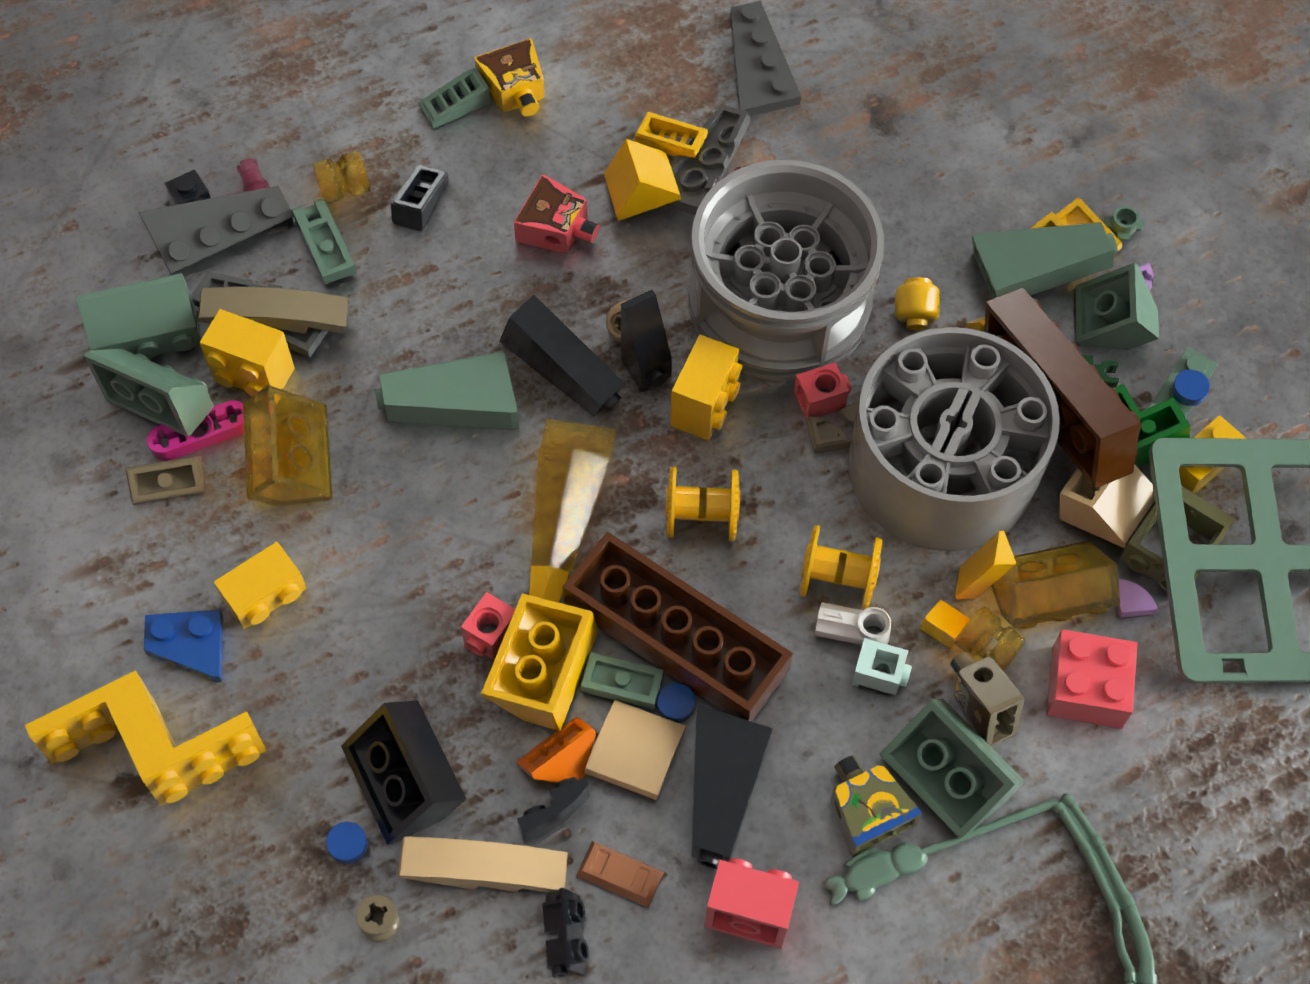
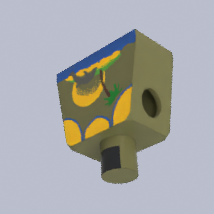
M854 755L842 759L834 766L843 783L833 788L831 803L852 857L917 825L922 814L920 809L884 766L878 765L863 772Z

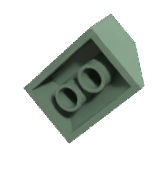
M183 273L76 296L91 350L124 349L135 355L137 353L143 354L148 359H151L160 354L173 351H187L192 347L200 346L199 342L202 336L198 315Z
M124 349L90 350L83 355L107 401L160 425L162 424L187 437L193 433L214 407L208 393L209 389L203 381L196 377L188 378L181 375L168 365L161 366L151 362L143 354L137 353L135 355Z
M931 699L879 754L961 840L994 814L1025 783L1011 766L944 699Z

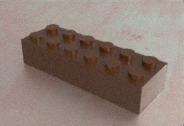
M1024 288L986 301L985 332L995 335L1019 348L1045 374L1053 389L1059 409L1060 420L1057 443L1092 486L1098 488L1132 474L1137 455L1138 435L1141 429V423L1137 414L1134 411H1130L1124 405L1116 390L1104 382L1097 368L1085 360L1080 354L1077 345L1066 338L1061 332L1058 323L1046 315L1039 301L1033 299Z
M609 532L605 533L563 585L564 604L592 611L599 629L657 668L664 670L666 674L681 684L688 686L693 692L724 713L753 721L790 670L793 656L791 651Z

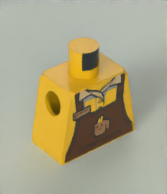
M531 38L474 57L475 67L488 85L490 97L501 111L507 112L519 108L521 114L528 117L534 115L539 110L537 101L545 97L544 80Z

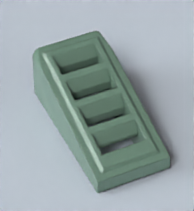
M475 67L462 73L418 103L434 129L491 104L490 90ZM463 94L464 98L460 99L459 96ZM448 100H451L453 103L450 107L446 102ZM436 105H439L442 110L439 114L434 108Z

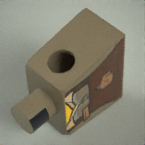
M969 652L957 655L950 663L957 674L954 697L970 726L991 747L1017 735L1025 699L993 658L986 657L975 662Z

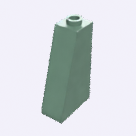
M1101 222L972 235L973 254L992 299L1020 288H1024L1031 296L1112 268L1114 253L1118 251L1112 233L1106 234Z
M505 351L379 374L381 388L375 389L378 410H386L388 422L504 430L519 429L518 411Z

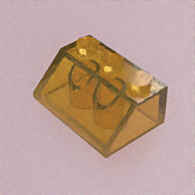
M267 385L243 403L247 498L273 506L321 502L332 499L326 404Z
M1089 540L1014 556L1016 565L991 585L1001 615L1013 628L1030 629L1035 627L1037 623L1050 620L1063 622L1070 620L1074 615L1084 613L1101 614L1106 612L1107 608L1120 606L1117 564Z

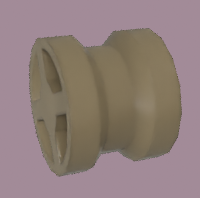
M374 894L366 897L361 901L356 911V920L361 932L367 939L373 942L389 940L399 928L400 919L395 905L390 898L384 895Z

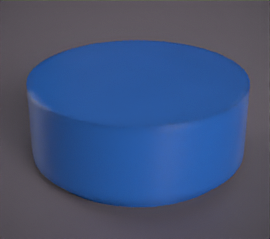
M1184 370L1176 376L1171 390L1174 398L1179 403L1186 406H1197L1207 397L1210 391V383L1201 372Z
M671 683L664 686L657 697L659 714L661 717L677 723L688 720L695 709L694 693L688 686L681 683Z
M342 822L335 825L328 833L326 839L327 849L331 857L342 864L357 862L364 856L367 850L368 842L363 829L353 822Z

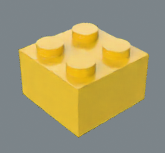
M219 309L199 342L213 379L224 387L231 388L234 386L245 390L247 394L256 399L266 398L276 402L295 369L284 332Z
M699 334L671 392V427L708 441L715 429L721 430L727 415V411L724 408L728 401L734 402L740 388V382H737L742 370V364L738 363V348Z

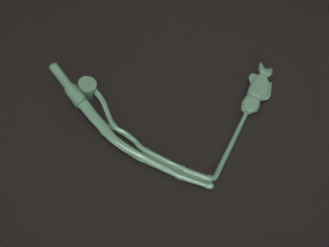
M1069 793L1061 796V802L1048 800L979 826L962 840L956 835L922 849L910 843L898 844L892 851H882L875 847H869L856 854L843 865L845 868H848L844 877L832 876L822 882L824 887L832 891L829 905L831 906L842 901L848 891L855 892L856 898L860 901L867 900L873 895L875 888L888 884L899 876L909 875L921 869L927 862L928 854L1052 809L1056 815H1059L1079 846L1078 849L1084 855L1107 903L1106 906L1112 915L1117 955L1125 969L1124 983L1158 984V976L1155 974V960L1149 937L1137 910L1136 903L1109 856L1103 839L1097 834L1075 803L1076 800ZM1120 911L1124 913L1134 940L1139 962L1138 973H1135V968L1126 951L1122 935Z

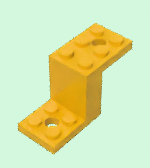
M136 670L25 725L30 739L51 764L68 761L74 758L80 750L94 743H104L119 731L142 781L159 805L177 802L184 798L189 790L201 784L214 783L223 777L224 772L238 765H249L256 761L261 753L267 751L247 711L176 746L152 695Z

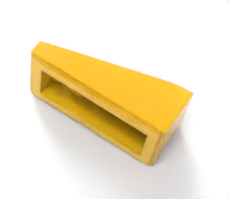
M647 112L635 133V142L664 151L667 155L695 158L708 135V129ZM677 137H682L680 142L675 141ZM689 138H695L692 146L686 144Z

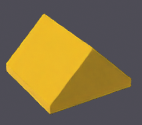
M626 139L604 172L618 221L681 200L666 152Z

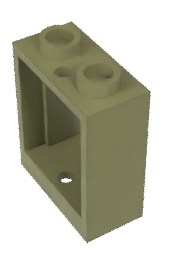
M1181 486L1187 526L1210 540L1208 544H1220L1236 519ZM1154 505L1128 542L1120 559L1125 561L1133 571L1141 574L1144 573L1158 582L1161 588L1167 591L1163 558L1141 545L1157 522L1156 506ZM1195 572V573H1194V579H1195V580L1197 579V577L1199 576V574H1200L1201 572Z

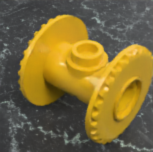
M677 466L670 467L665 511L667 538L673 539L674 519L701 522H728V541H735L740 509L738 470H731L730 488L676 486Z
M814 525L810 543L807 544L801 573L803 577L800 596L806 597L809 580L812 578L864 589L861 609H867L870 605L879 573L882 539L875 537L871 556L849 552L845 549H834L817 545L821 525Z

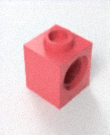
M835 362L796 375L794 394L806 420L807 417L824 416L846 407L848 394L851 393V385L847 375L840 373ZM823 388L829 390L830 392L824 393L819 391L818 389Z
M486 592L461 626L466 648L478 656L482 657L485 654L495 660L515 608ZM488 624L497 627L492 633H482L479 631Z

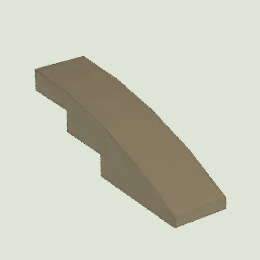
M267 287L202 288L198 321L211 324L219 309L271 328L306 334L308 327L343 334L347 324L348 297L313 291Z

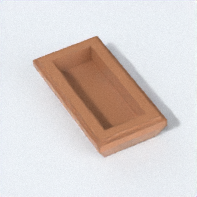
M592 840L576 877L649 908L664 871Z

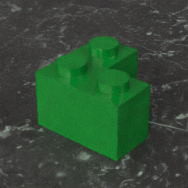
M1124 384L1114 388L1120 400L1130 411H1134L1137 414L1141 423L1137 455L1135 457V465L1138 468L1150 463L1149 447L1157 439L1190 438V424L1174 397L1140 412Z

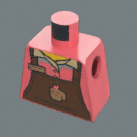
M543 174L514 221L516 242L562 253L570 250L576 238L593 243L600 228L599 224L587 220V201L584 197Z

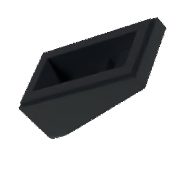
M417 165L391 202L392 222L396 225L421 231L427 223L447 182L448 172ZM420 180L426 181V182H430V183H433V184L430 185V184H427V183H423V182H420Z

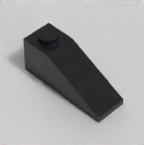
M653 290L621 304V361L641 391L650 387H659L672 376V356L657 297Z

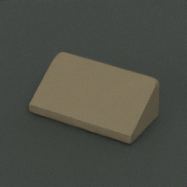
M201 455L125 468L132 504L205 492Z

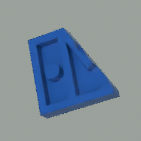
M221 610L145 615L144 651L148 656L160 661L173 662L178 668L189 672L193 670L208 676L214 682H222L223 614Z

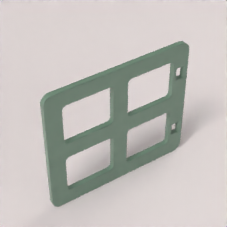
M1157 439L1149 447L1148 455L1177 667L1180 676L1189 683L1310 682V652H1303L1299 647L1288 580L1289 572H1310V545H1289L1282 540L1271 468H1310V439ZM1179 467H1235L1241 471L1252 539L1251 544H1193L1189 540ZM1195 572H1252L1257 576L1268 644L1267 653H1209L1205 650L1194 579ZM1222 661H1239L1241 672L1223 673Z

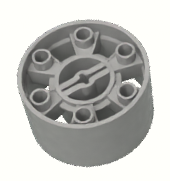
M959 327L935 328L912 334L896 342L874 362L866 375L861 389L848 449V472L859 502L874 521L885 530L908 543L928 549L942 551L966 550L983 546L999 531H1004L1006 534L1028 511L1057 443L1060 418L1053 389L1045 374L1028 355L1011 343L983 331ZM893 398L904 404L901 413H897L892 407L882 405ZM938 424L932 446H930L922 437L920 430L926 426ZM971 433L980 444L982 450L963 456ZM1006 448L1028 451L1031 461V471L1028 474L1020 468L1019 463L1014 458L1003 456ZM901 454L902 465L908 476L905 477L897 471L886 458ZM974 488H975V490H976V492H977V494H978V495H961V494H964V493H967V492L973 490Z

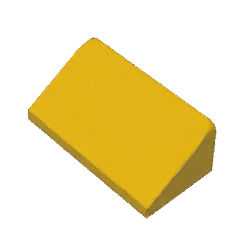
M999 531L960 566L955 590L956 599H976L1016 565L1004 531Z

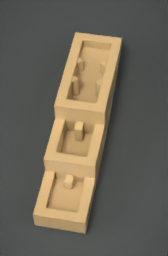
M404 836L401 844L398 878L473 890L481 886L512 892L527 889L560 894L559 888H565L568 852L487 841Z

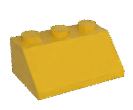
M522 593L481 692L482 697L525 722L561 731L599 632L592 611Z

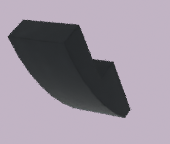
M574 777L567 778L558 782L555 785V789L549 790L552 806L547 808L545 805L534 806L526 810L522 817L517 818L524 844L551 832L580 809L590 796L589 783L586 777L579 780Z

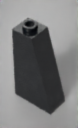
M535 295L509 317L499 342L593 417L602 409L608 413L621 400L622 397L618 393L625 383Z
M699 705L695 729L691 856L698 858L697 862L702 866L717 869L719 860L728 862L733 857L767 754L773 728Z

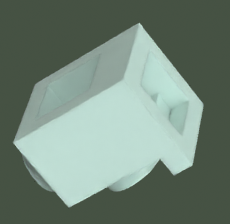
M864 638L851 686L859 687L861 685L896 695L898 687H906L912 665L905 664L909 650ZM878 669H883V670H885L887 673L880 672V671H877V670H878Z

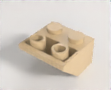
M1135 464L1132 474L1098 488H1094L1079 468H1077L1060 492L1059 519L1126 548L1130 539L1155 505L1153 485Z

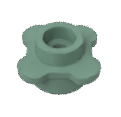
M1130 206L1116 208L1113 215L1106 216L1103 222L1122 241L1129 240L1131 234L1135 231H1141L1144 227V222L1140 219L1139 213Z

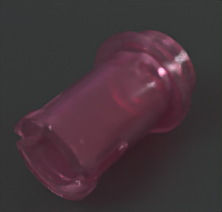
M244 159L240 162V165H237V171L244 184L243 192L270 187L267 180L263 179L258 167L259 165L254 159Z

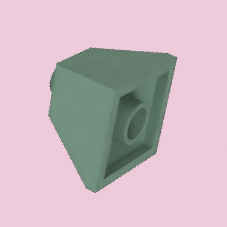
M1135 262L1075 285L1076 343L1078 345L1129 350L1159 339L1158 309L1141 270Z

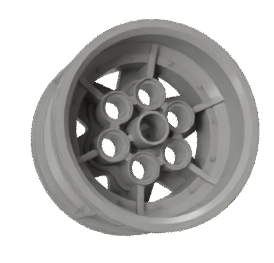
M779 159L757 162L730 173L716 183L702 199L692 226L691 258L693 267L689 280L688 306L691 321L697 335L701 334L738 348V363L742 364L741 372L760 379L791 381L796 380L797 374L834 362L836 365L842 363L858 347L867 331L873 307V288L878 280L884 254L883 226L874 205L867 195L851 180L840 173L819 164L800 160ZM738 244L739 249L736 251L735 256L727 255ZM832 252L837 256L841 265H836L831 255Z

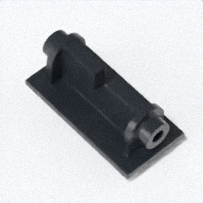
M559 888L560 894L546 895V902L542 904L545 933L559 932V938L545 941L547 969L552 970V977L556 978L568 976V970L585 976L587 975L586 962L589 960V948L583 937L582 922H584L586 917L585 907L579 895L565 888Z

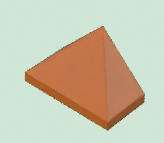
M576 716L564 725L561 731H556L517 760L516 763L520 769L536 780L560 782L573 777L577 778V780L585 778L586 774L584 771L592 751L596 732L592 726Z

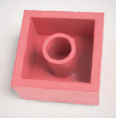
M1062 629L1052 648L1046 716L1122 729L1133 713L1138 642Z
M731 858L728 862L719 860L707 905L704 927L782 949L799 881L792 880L790 874L781 870L770 869L767 873L752 869V865L749 862L741 859Z

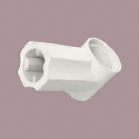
M822 602L817 617L815 636L858 644L861 648L864 638L888 644L891 618L884 609L879 607L859 610ZM869 626L879 627L882 630V632L878 634L868 633L865 630V628Z

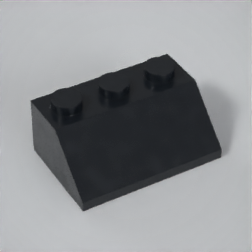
M418 700L384 703L341 745L387 845L395 844L401 841L404 836L409 837L444 820L466 800Z

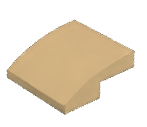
M615 700L592 749L584 773L657 800L669 774L673 758L683 739L686 726Z

